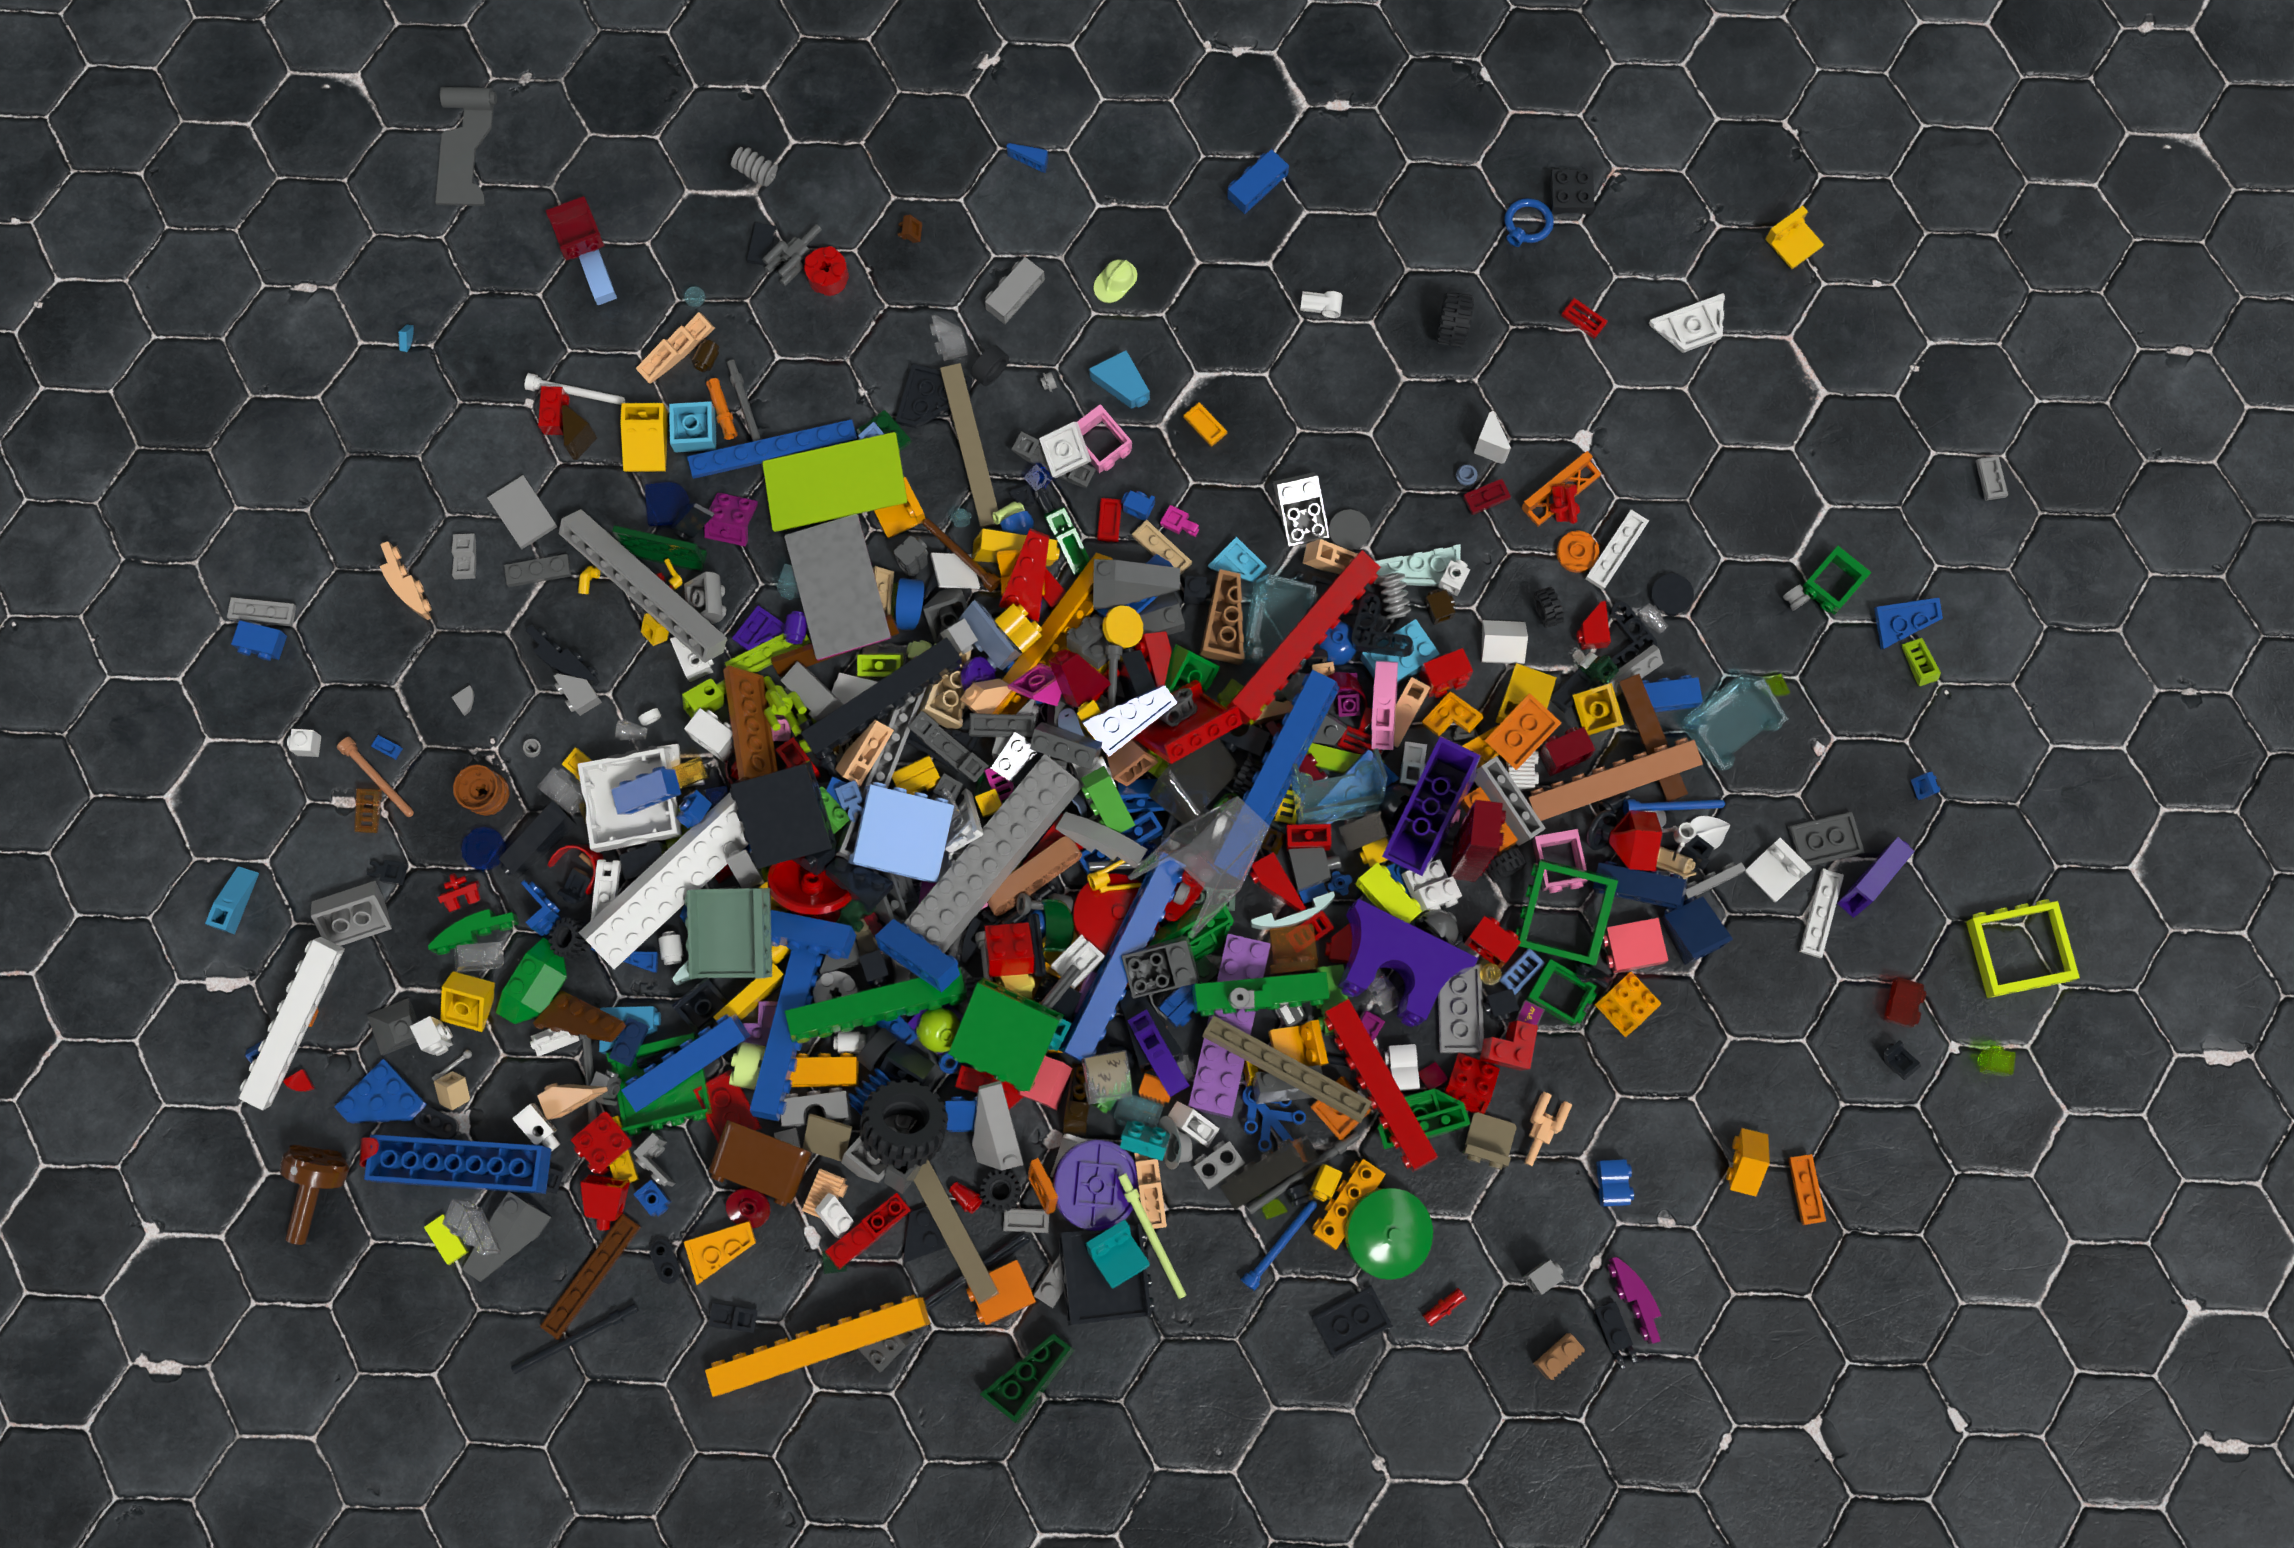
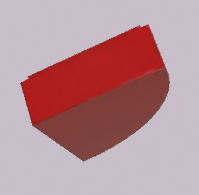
M304 1069L283 1080L287 1087L295 1091L307 1092L315 1089Z

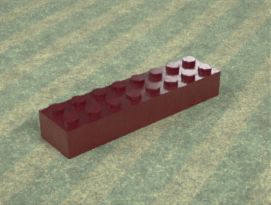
M1475 799L1454 836L1450 877L1453 876L1456 880L1476 882L1479 876H1482V873L1485 872V868L1488 867L1494 855L1499 851L1500 846L1502 847L1504 833L1500 832L1502 824H1505L1506 810H1502L1503 803Z

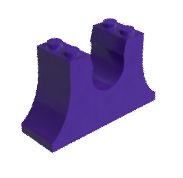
M1442 736L1439 737L1382 857L1420 876L1424 875L1434 856L1441 850L1450 832L1449 826L1460 803L1470 791L1478 774L1476 768L1481 755Z
M1357 899L1349 907L1346 914L1352 930V949L1348 964L1337 987L1342 989L1341 992L1346 996L1357 997L1373 982L1379 968L1393 969L1400 974L1405 984V992L1398 1004L1396 1017L1402 1019L1401 1022L1407 1026H1418L1427 1020L1432 1006L1445 983L1450 978L1464 974L1473 968L1478 958Z

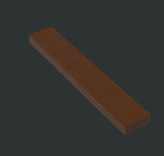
M892 614L886 616L890 635L899 634V629ZM811 643L772 657L771 661L779 677L786 675L797 661L803 666L808 667L841 654L817 660L813 644Z
M1640 674L1619 681V686L1647 755L1654 753V748L1665 744L1669 748ZM1680 773L1658 780L1666 802L1688 794Z
M624 1214L619 1217L540 1325L542 1329L557 1340L562 1337L641 1229L640 1225Z

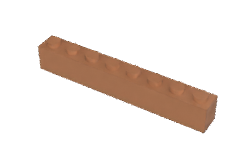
M1685 737L1676 740V745L1669 748L1666 744L1654 748L1655 752L1649 755L1645 751L1634 755V760L1626 762L1625 759L1613 762L1614 767L1605 769V766L1593 769V774L1585 776L1582 773L1571 777V782L1564 784L1562 780L1551 784V789L1544 791L1542 787L1530 791L1531 796L1526 798L1540 821L1703 765L1695 740L1688 741V738Z

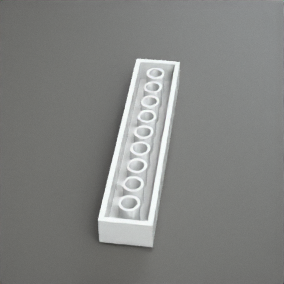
M730 793L713 807L700 823L687 831L578 932L613 969L620 965L685 904L687 890L701 889L727 865L725 859L730 857V853L739 849L743 850L749 844L744 838L743 832L745 828L743 822H740L737 816V803L733 801Z

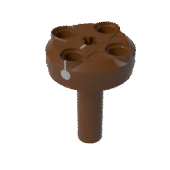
M290 1145L289 1150L282 1156L280 1174L284 1178L299 1184L285 1240L292 1244L303 1245L307 1241L320 1188L330 1189L343 1186L347 1179L349 1165L338 1151Z

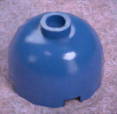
M1339 622L1333 630L1329 628L1326 631L1327 638L1319 645L1320 649H1325L1328 652L1327 662H1333L1334 665H1342L1351 661L1357 652L1351 640L1353 628L1347 623Z

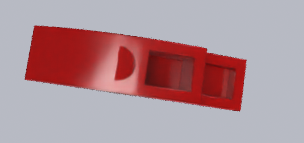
M897 1193L864 1218L860 1224L825 1251L826 1255L840 1270L911 1211Z

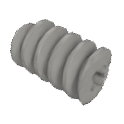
M743 147L738 148L731 161L732 168L738 169L740 173H744L745 176L751 177L753 181H758L761 186L766 187L774 180L778 170L777 164L771 167L770 160L764 163V156L758 158L757 152L751 154V148L749 147L744 151Z
M1390 573L1379 576L1384 578V581L1379 583V586L1386 587L1380 593L1387 595V598L1383 599L1382 602L1389 603V606L1383 608L1384 611L1390 612L1389 615L1385 616V619L1406 616L1411 611V608L1405 606L1410 602L1409 599L1403 598L1408 594L1407 590L1402 589L1407 583L1400 581L1405 578V574Z

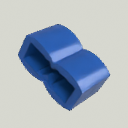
M1626 1159L1597 1161L1600 1206L1631 1205V1200H1634L1633 1187H1629V1178L1632 1177L1631 1165L1627 1164Z

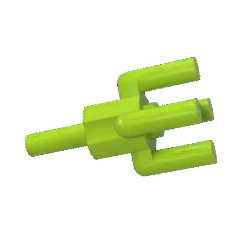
M770 676L764 677V684L768 689L765 698L770 705L764 710V715L772 729L778 731L781 728L775 715H784L794 732L799 731V723L791 708L794 704L798 712L804 714L807 709L801 698L795 691L787 695L782 686H775Z

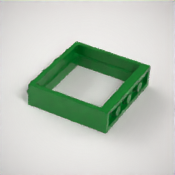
M1539 858L1538 864L1534 863L1531 876H1534L1533 884H1528L1525 897L1529 898L1527 906L1523 905L1520 918L1523 919L1522 927L1518 926L1516 930V935L1519 937L1518 940L1521 942L1519 946L1596 966L1618 879ZM1545 869L1606 884L1588 955L1527 940Z

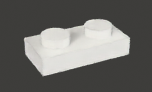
M828 1193L815 1209V1212L831 1233L839 1239L842 1238L854 1223L835 1195Z

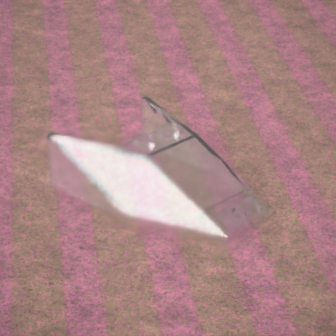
M1237 796L1177 828L1128 878L1135 880L1136 877L1169 860L1176 861L1207 891V898L1189 935L1193 939L1241 890L1270 826Z

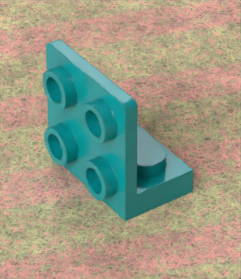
M1127 1121L1121 1136L1120 1148L1163 1161L1170 1133H1167L1166 1130L1160 1127H1147L1140 1121Z
M1125 1219L1086 1243L1089 1256L1111 1288L1117 1287L1150 1266L1149 1261L1132 1238L1130 1226Z

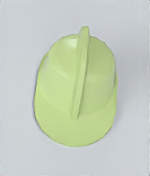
M1114 260L1110 262L1094 282L1093 289L1097 298L1106 303L1116 302L1121 299L1137 280L1136 268L1127 260Z

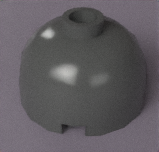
M1441 909L1428 910L1415 920L1416 927L1420 925L1423 931L1451 945L1458 938L1457 919L1451 912Z

